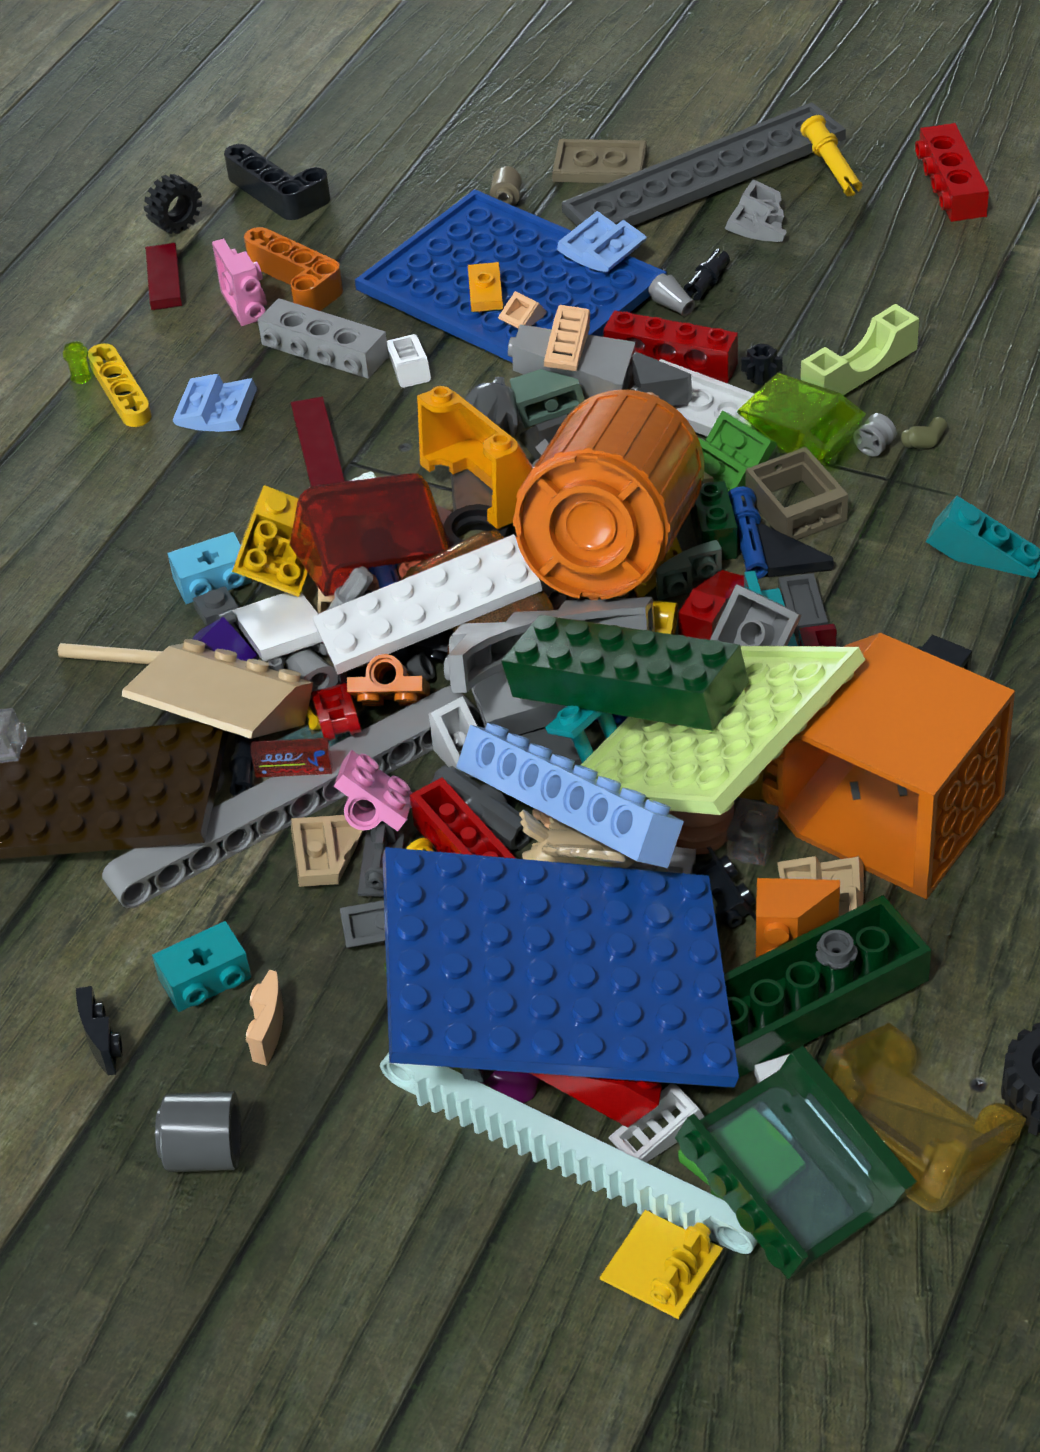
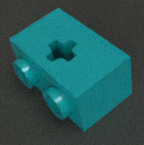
M226 921L152 954L158 979L178 1013L191 1006L199 1005L206 999L227 989L235 988L242 982L252 978L246 952Z

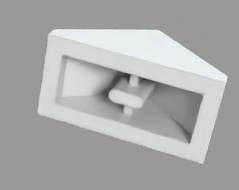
M463 696L429 713L433 750L448 767L453 766L456 768L470 725L477 726ZM461 771L463 774H465V775L468 776L469 778L473 777V776H471V775H469V774H467V773Z

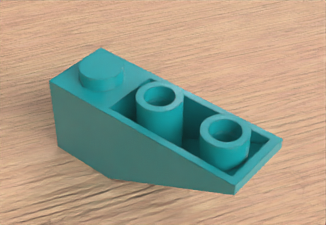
M956 496L935 519L926 539L928 544L958 562L1035 578L1040 568V548L959 496Z

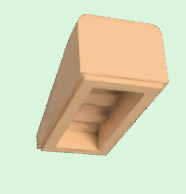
M565 305L558 306L544 359V367L577 371L590 329L589 309ZM556 352L572 354V356L556 354Z

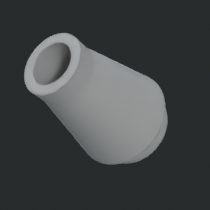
M662 273L649 286L648 292L654 302L676 311L684 317L689 315L695 307V301L689 297L672 275Z

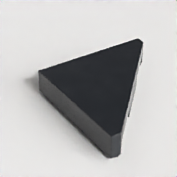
M757 524L765 561L768 565V577L833 570L834 560L832 556L764 524Z

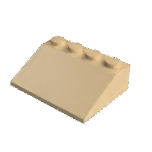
M185 639L183 644L168 646L122 691V697L252 739L305 725L313 682L301 679L299 672L288 669H280L278 672L269 669V663L257 659L240 660L237 659V653L225 649L212 651L205 648L206 644L204 642Z

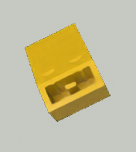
M264 485L251 514L232 572L299 597L329 510Z

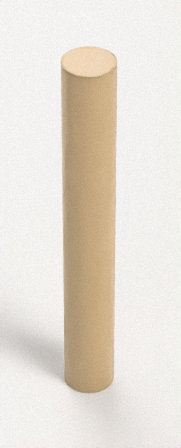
M60 643L58 647V656L62 658L148 665L163 652Z

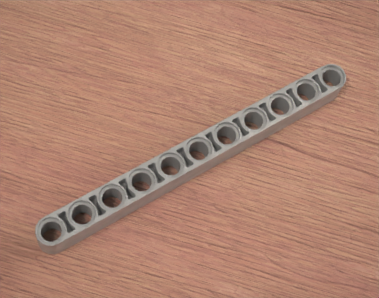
M451 686L444 687L365 728L360 733H356L323 750L325 751L324 755L316 756L318 766L306 759L298 763H305V765H294L287 769L297 771L305 768L306 771L312 770L311 772L305 773L304 770L294 773L292 770L289 772L283 771L213 807L205 843L135 848L109 862L104 868L102 878L123 907H137L291 826V818L308 817L345 797L346 795L336 789L334 784L342 762L351 750L359 755L363 753L370 756L379 765L378 769L385 774H389L433 750L429 721L430 712L463 696L476 723L480 713L463 693H452ZM314 756L310 757L315 762Z

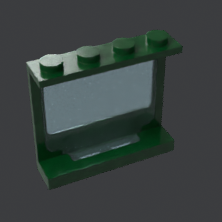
M803 1045L789 1054L780 1070L699 1120L693 1113L687 1117L675 1137L684 1156L697 1165L707 1178L712 1191L725 1200L736 1214L740 1226L753 1235L765 1250V1255L774 1267L780 1269L788 1280L902 1202L917 1183L916 1179Z

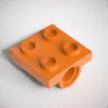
M381 654L371 659L368 663L366 677H347V693L354 697L357 702H362V706H384V700H394L399 702V705L410 706L430 695V684L423 676H411L406 667L394 656ZM390 670H396L395 679L389 684H382L384 674Z

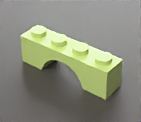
M894 304L872 318L865 336L849 353L839 356L824 347L802 360L800 393L824 408L916 351L919 318L899 305Z

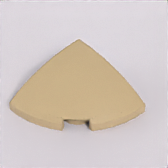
M816 856L778 862V871L781 879L840 880L839 916L863 905L864 865L859 856L821 863Z

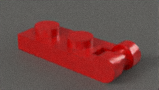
M347 683L311 692L325 742L336 739L335 735L350 732V735L361 732L351 695L347 693Z

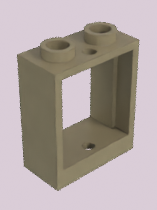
M807 447L746 469V487L751 488L756 496L754 506L775 530L798 540L847 521V492ZM803 481L815 495L812 498L784 508L772 494V491Z

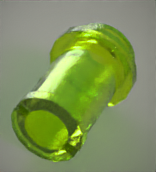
M78 341L66 344L62 354L63 359L68 362L71 381H74L75 384L88 382L91 379V372L89 371L86 359L88 349Z

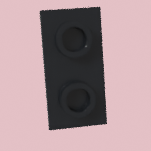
M711 846L707 847L712 858L708 861L702 860L696 863L694 874L709 876L712 896L721 891L720 894L714 897L717 902L716 910L722 924L734 928L741 924L742 917L748 913L756 921V914L751 907L756 903V899L744 882L737 885L734 877L739 875V872L726 854L719 858Z

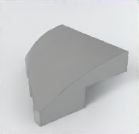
M753 179L742 194L740 202L728 219L725 229L751 239L782 242L787 232L785 229H782L781 222L784 218V213L780 207V192Z

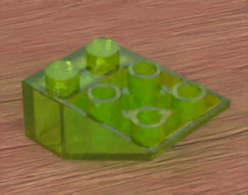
M777 373L737 411L740 416L765 436L778 443L777 445L786 453L807 447L823 466L853 439L854 432L860 427L866 416L865 412L841 393L781 373Z

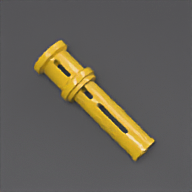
M822 115L811 116L801 125V134L812 143L814 154L823 157L842 187L846 196L855 195L850 184L858 192L862 189L863 185L838 149L836 135L828 131L825 126L826 120Z

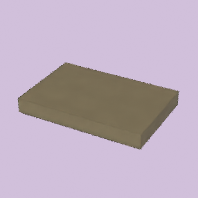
M559 139L552 171L553 182L611 183L644 169L647 141Z

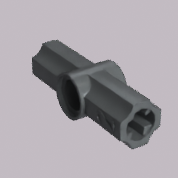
M443 765L435 772L434 778L430 783L443 777L503 845L511 850L517 849L520 851L529 843L531 837L523 832V826L520 823L522 820L519 815L520 812L507 804L500 790L486 783L482 786L453 766L447 767Z

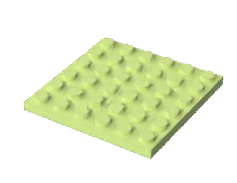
M740 646L749 683L713 731L628 717L580 766L597 771L596 779H598V776H603L620 782V790L624 787L645 794L644 802L650 799L671 807L670 811L721 815L730 810L734 805V800L748 786L758 780L761 771L772 760L782 754L783 748L788 742L807 727V722L819 709L825 707L830 702L831 696L841 685L852 679L854 671L866 659L859 647Z

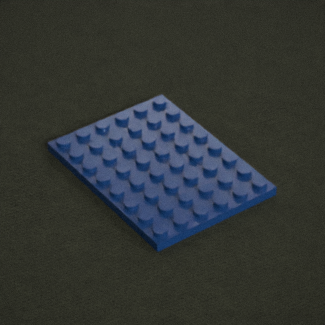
M474 189L355 279L356 290L513 363V357L508 356V345L510 338L516 337L518 329L499 320L498 316L502 310L471 312L468 265L499 262L503 309L516 291L540 303L547 311L544 317L532 326L552 329L559 305L586 308L590 310V329L588 335L600 337L604 335L603 329L614 310L621 312L633 311L651 296L648 290L652 281L662 273L667 275V272L629 255L608 272L583 266L557 250L559 240L570 233L571 230Z
M385 847L383 854L389 1063L735 1088L739 1079L709 876Z

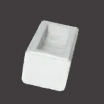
M412 334L387 341L388 353L397 380L402 388L426 383L431 380L428 360L417 335Z
M670 1083L661 1091L659 1105L630 1127L627 1128L622 1125L608 1138L617 1149L647 1163L677 1143L675 1137L687 1117L694 1113L700 1120L704 1115L676 1083ZM678 1109L681 1113L675 1118L671 1112ZM662 1117L669 1123L664 1128L656 1122ZM648 1126L656 1134L651 1140L642 1132ZM632 1136H635L643 1145L638 1151L627 1141Z

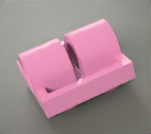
M351 750L343 760L334 784L336 789L348 796L344 807L345 819L352 827L358 830L373 829L383 821L398 831L407 820L411 806L410 794L412 792L409 785L401 778L394 775L390 777L378 769L379 765L370 756L363 753L359 755Z

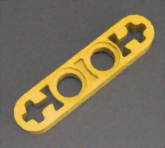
M105 343L91 347L87 353L91 370L123 423L130 427H139L147 424L152 417L148 400L116 348ZM121 374L117 377L107 378L110 375ZM123 392H131L127 395H118Z

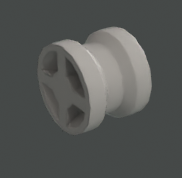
M875 413L865 421L864 425H861L854 432L853 438L857 448L862 453L875 457L885 449L886 445H889L896 438L897 431L895 425L888 417Z

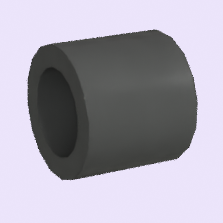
M235 1091L168 1093L163 1097L161 1106L156 1114L155 1140L158 1157L161 1159L163 1168L167 1172L236 1170L238 1168L241 1153V1114Z

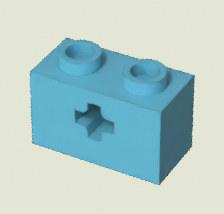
M234 532L167 553L173 579L185 604L192 603V598L203 595L211 590L224 586L227 590H231L252 583L250 578L232 572L241 546Z

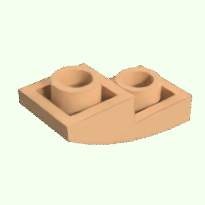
M269 970L262 983L256 984L252 990L250 1006L253 1008L255 1019L251 1021L246 1032V1042L249 1045L252 1061L265 1066L269 1064L274 1054L283 1023L282 994L277 972Z

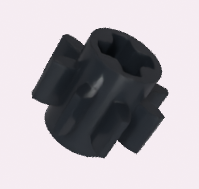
M757 344L751 347V349H747V357L741 358V371L747 372V380H751L754 384L766 385L776 380L777 372L782 371L783 357H777V349H774L772 346Z

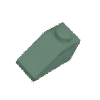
M539 369L510 379L515 404L525 428L569 414L575 407L585 401L579 381L573 377Z

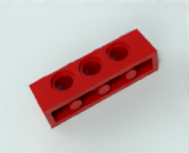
M956 123L920 128V139L915 142L916 156L922 160L924 173L931 179L932 190L939 196L941 210L946 211L951 222L987 217L989 190Z
M615 310L603 329L604 337L636 342L635 352L658 361L663 359L724 383H729L738 364V332Z
M443 777L410 794L414 826L433 844V848L437 852L515 858Z

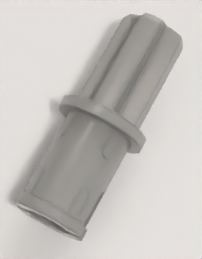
M366 567L355 568L344 585L335 590V598L327 610L361 597L373 581V574Z

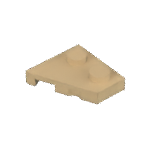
M344 815L291 818V832L299 887L339 884L364 830L352 827Z

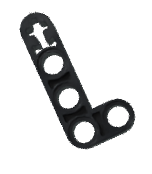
M234 144L227 147L224 151L230 182L286 220L303 218L330 202L327 172L322 168H308L291 176L247 145Z

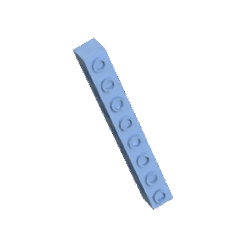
M487 722L486 728L470 725L456 766L457 769L635 861L668 868L684 823L683 820L669 814L670 806L650 799L644 802L645 794L624 787L620 790L621 783L610 778L598 776V779H596L598 772L580 765H575L573 768L574 760L557 754H552L551 756V749L530 743V739L508 733L509 729L489 722Z

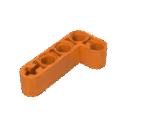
M256 227L245 233L246 252L252 262L257 261L262 272L291 285L293 303L321 311L341 296L343 287L340 266L336 260L267 228Z

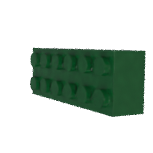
M539 615L501 660L512 697L563 706H578L586 710L710 731L716 728L749 683L740 644L625 628L617 625L598 624L583 620H571L549 615Z
M884 895L724 974L739 1078L754 1071V1065L781 1057L929 981L930 947ZM842 930L852 937L854 945L857 947V957L854 961H850L848 967L833 969L822 965L817 960L816 951L818 949L816 945L821 936L827 931Z

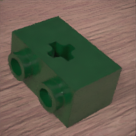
M725 481L703 483L700 494L691 509V520L697 544L700 545L717 540L722 549V560L737 559V524Z

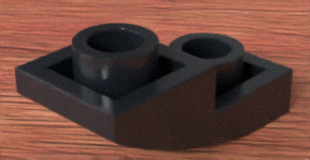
M92 986L76 988L78 1012L93 1056L108 1076L116 1075V1058L123 1056L120 1032L113 1033L109 1017H106L103 1001H96Z

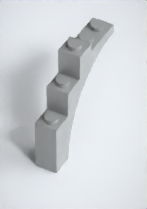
M652 597L603 600H565L558 610L514 612L506 622L461 624L449 639V654L444 661V675L446 680L451 682L452 693H467L480 681L504 670L501 660L539 615L655 632Z

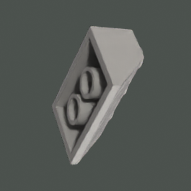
M736 584L710 640L740 644V646H787L802 615L761 594Z

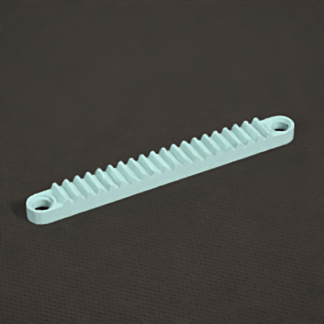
M389 1052L380 1063L383 1074L393 1084L416 1095L419 1106L430 1102L432 1112L434 1113L445 1109L446 1119L451 1120L459 1116L460 1126L465 1127L473 1123L476 1134L488 1130L489 1140L494 1141L502 1137L503 1147L509 1148L516 1144L518 1154L522 1156L529 1151L532 1152V1159L535 1163L547 1159L548 1169L553 1170L561 1166L562 1176L568 1177L575 1173L577 1175V1183L580 1185L590 1180L592 1182V1191L597 1192L606 1188L607 1198L613 1199L620 1195L622 1196V1205L625 1207L637 1203V1211L641 1215L644 1210H651L653 1214L661 1218H667L669 1222L677 1226L681 1225L685 1230L689 1226H694L697 1222L702 1223L711 1231L709 1235L710 1241L712 1240L740 1254L751 1253L758 1243L751 1233L745 1231L740 1226L736 1214L725 1200L478 1081L464 1079L463 1074L449 1067L389 1063Z

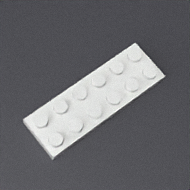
M513 534L314 615L312 618L334 668L339 675L370 662L371 659L378 655L390 654L543 590L539 578L525 562L518 547L516 536Z

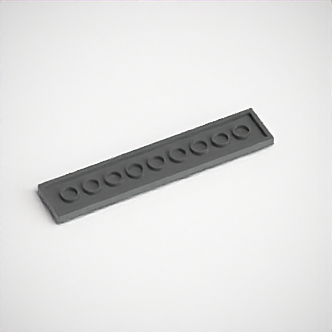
M811 102L563 201L562 213L576 226H579L596 211L616 225L624 219L634 226L813 153L812 143L800 131L803 122L811 116L822 115L826 120V128L830 133L836 135L838 142L846 139V129Z

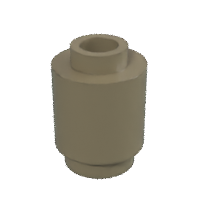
M509 166L498 169L493 174L489 195L515 206L519 201L522 184L521 176L517 170Z

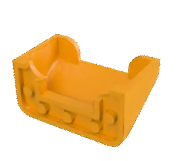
M437 386L428 392L417 395L420 465L428 472L434 471L435 465L449 466V472L452 474L468 469L493 490V495H491L492 507L487 509V521L496 529L513 523L517 492L533 469L518 442L448 387Z

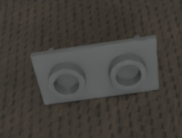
M383 821L371 829V834H366L358 896H384L383 854L385 847L403 849L405 835L395 834L394 829Z

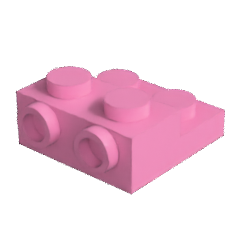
M224 238L213 241L212 245L222 295L241 326L257 322L258 318L265 312L263 306L267 305L264 291L259 282L263 277L258 262H252L246 251L237 254L235 248H229Z

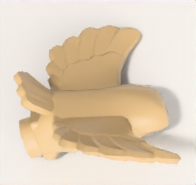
M524 809L519 813L522 818L520 823L523 826V832L538 841L532 844L531 850L522 853L523 859L628 868L636 862L634 859L552 817L549 819L551 823L549 830Z

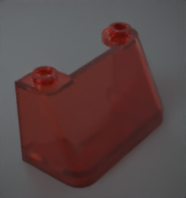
M418 473L316 485L306 489L298 499L289 545L324 596L334 595L335 590L344 585L352 571L361 566L371 568L421 560L420 569L425 571L455 558L432 491L425 479Z

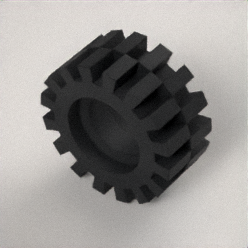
M170 174L169 177L164 175L161 176L162 182L158 179L154 182L156 185L155 189L150 187L147 191L151 196H145L144 202L149 205L144 206V211L148 213L146 217L156 226L167 233L172 234L174 232L178 234L180 233V228L185 231L189 229L188 223L194 224L193 216H199L200 214L197 207H202V201L199 200L202 196L197 191L198 188L181 176ZM178 196L176 205L168 212L171 202Z

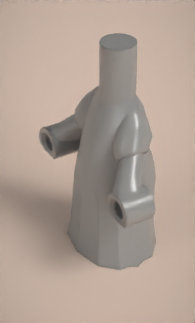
M323 642L268 661L269 669L279 672L280 669L287 667L288 670L299 672L301 679L313 682L312 692L335 686L338 683V674L335 668L316 654V652H320L322 655L328 654Z

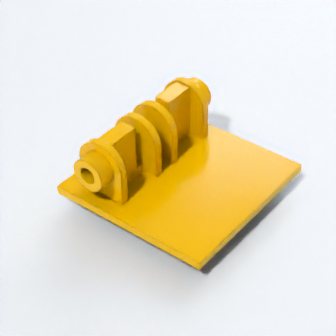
M644 1210L601 1274L600 1280L679 1320L722 1253L723 1248L710 1241L709 1235L711 1231L702 1223L697 1222L694 1226H689L685 1230Z

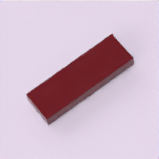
M176 243L145 247L151 310L182 306Z

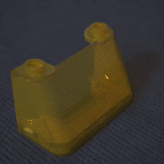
M887 1023L831 1050L823 1070L916 1179L917 1183L906 1196L922 1208L931 1212H938L953 1204L1016 1141L1026 1118L1003 1103H993L983 1108L976 1120L911 1074L917 1057L916 1048L906 1034L892 1024Z

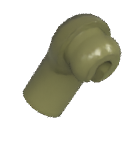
M935 417L928 427L913 426L902 432L901 442L907 448L931 449L937 444L946 430L947 422L941 417Z

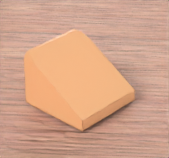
M515 291L498 318L519 329L520 325L532 326L544 317L547 311L540 303Z

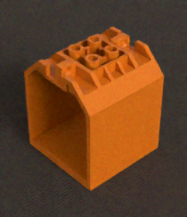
M878 633L844 646L859 647L866 660L854 671L852 679L842 684L831 696L830 702L814 714L807 722V727L788 742L783 748L782 754L764 768L778 777V783L766 778L762 783V793L765 800L795 837L840 859L859 856L865 871L927 900L1004 798L1015 690L883 633ZM858 781L861 799L853 800L850 782ZM897 784L906 788L907 796H899Z

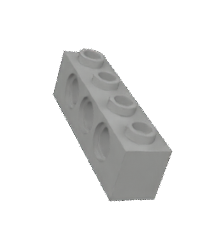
M280 298L258 318L262 345L367 379L389 357L386 331Z

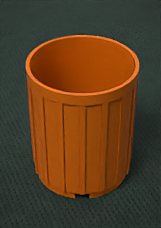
M636 390L606 391L586 399L570 412L516 495L517 502L515 515L513 516V526H515L518 547L525 562L539 579L554 590L570 597L580 599L582 596L589 597L591 600H598L599 598L603 600L626 595L630 590L643 582L646 583L652 577L661 560H664L693 508L703 484L704 456L699 439L690 423L676 408L654 395Z

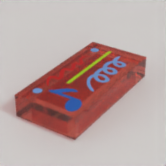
M328 738L251 742V756L256 778L332 774L333 763Z

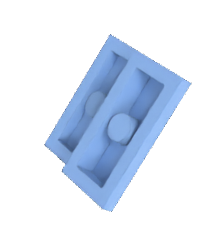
M596 211L559 240L557 250L583 266L608 272L646 241L647 236L624 219L616 225Z
M219 374L191 378L176 410L173 422L180 427L201 431L224 432L241 430L257 387L252 378L223 383Z

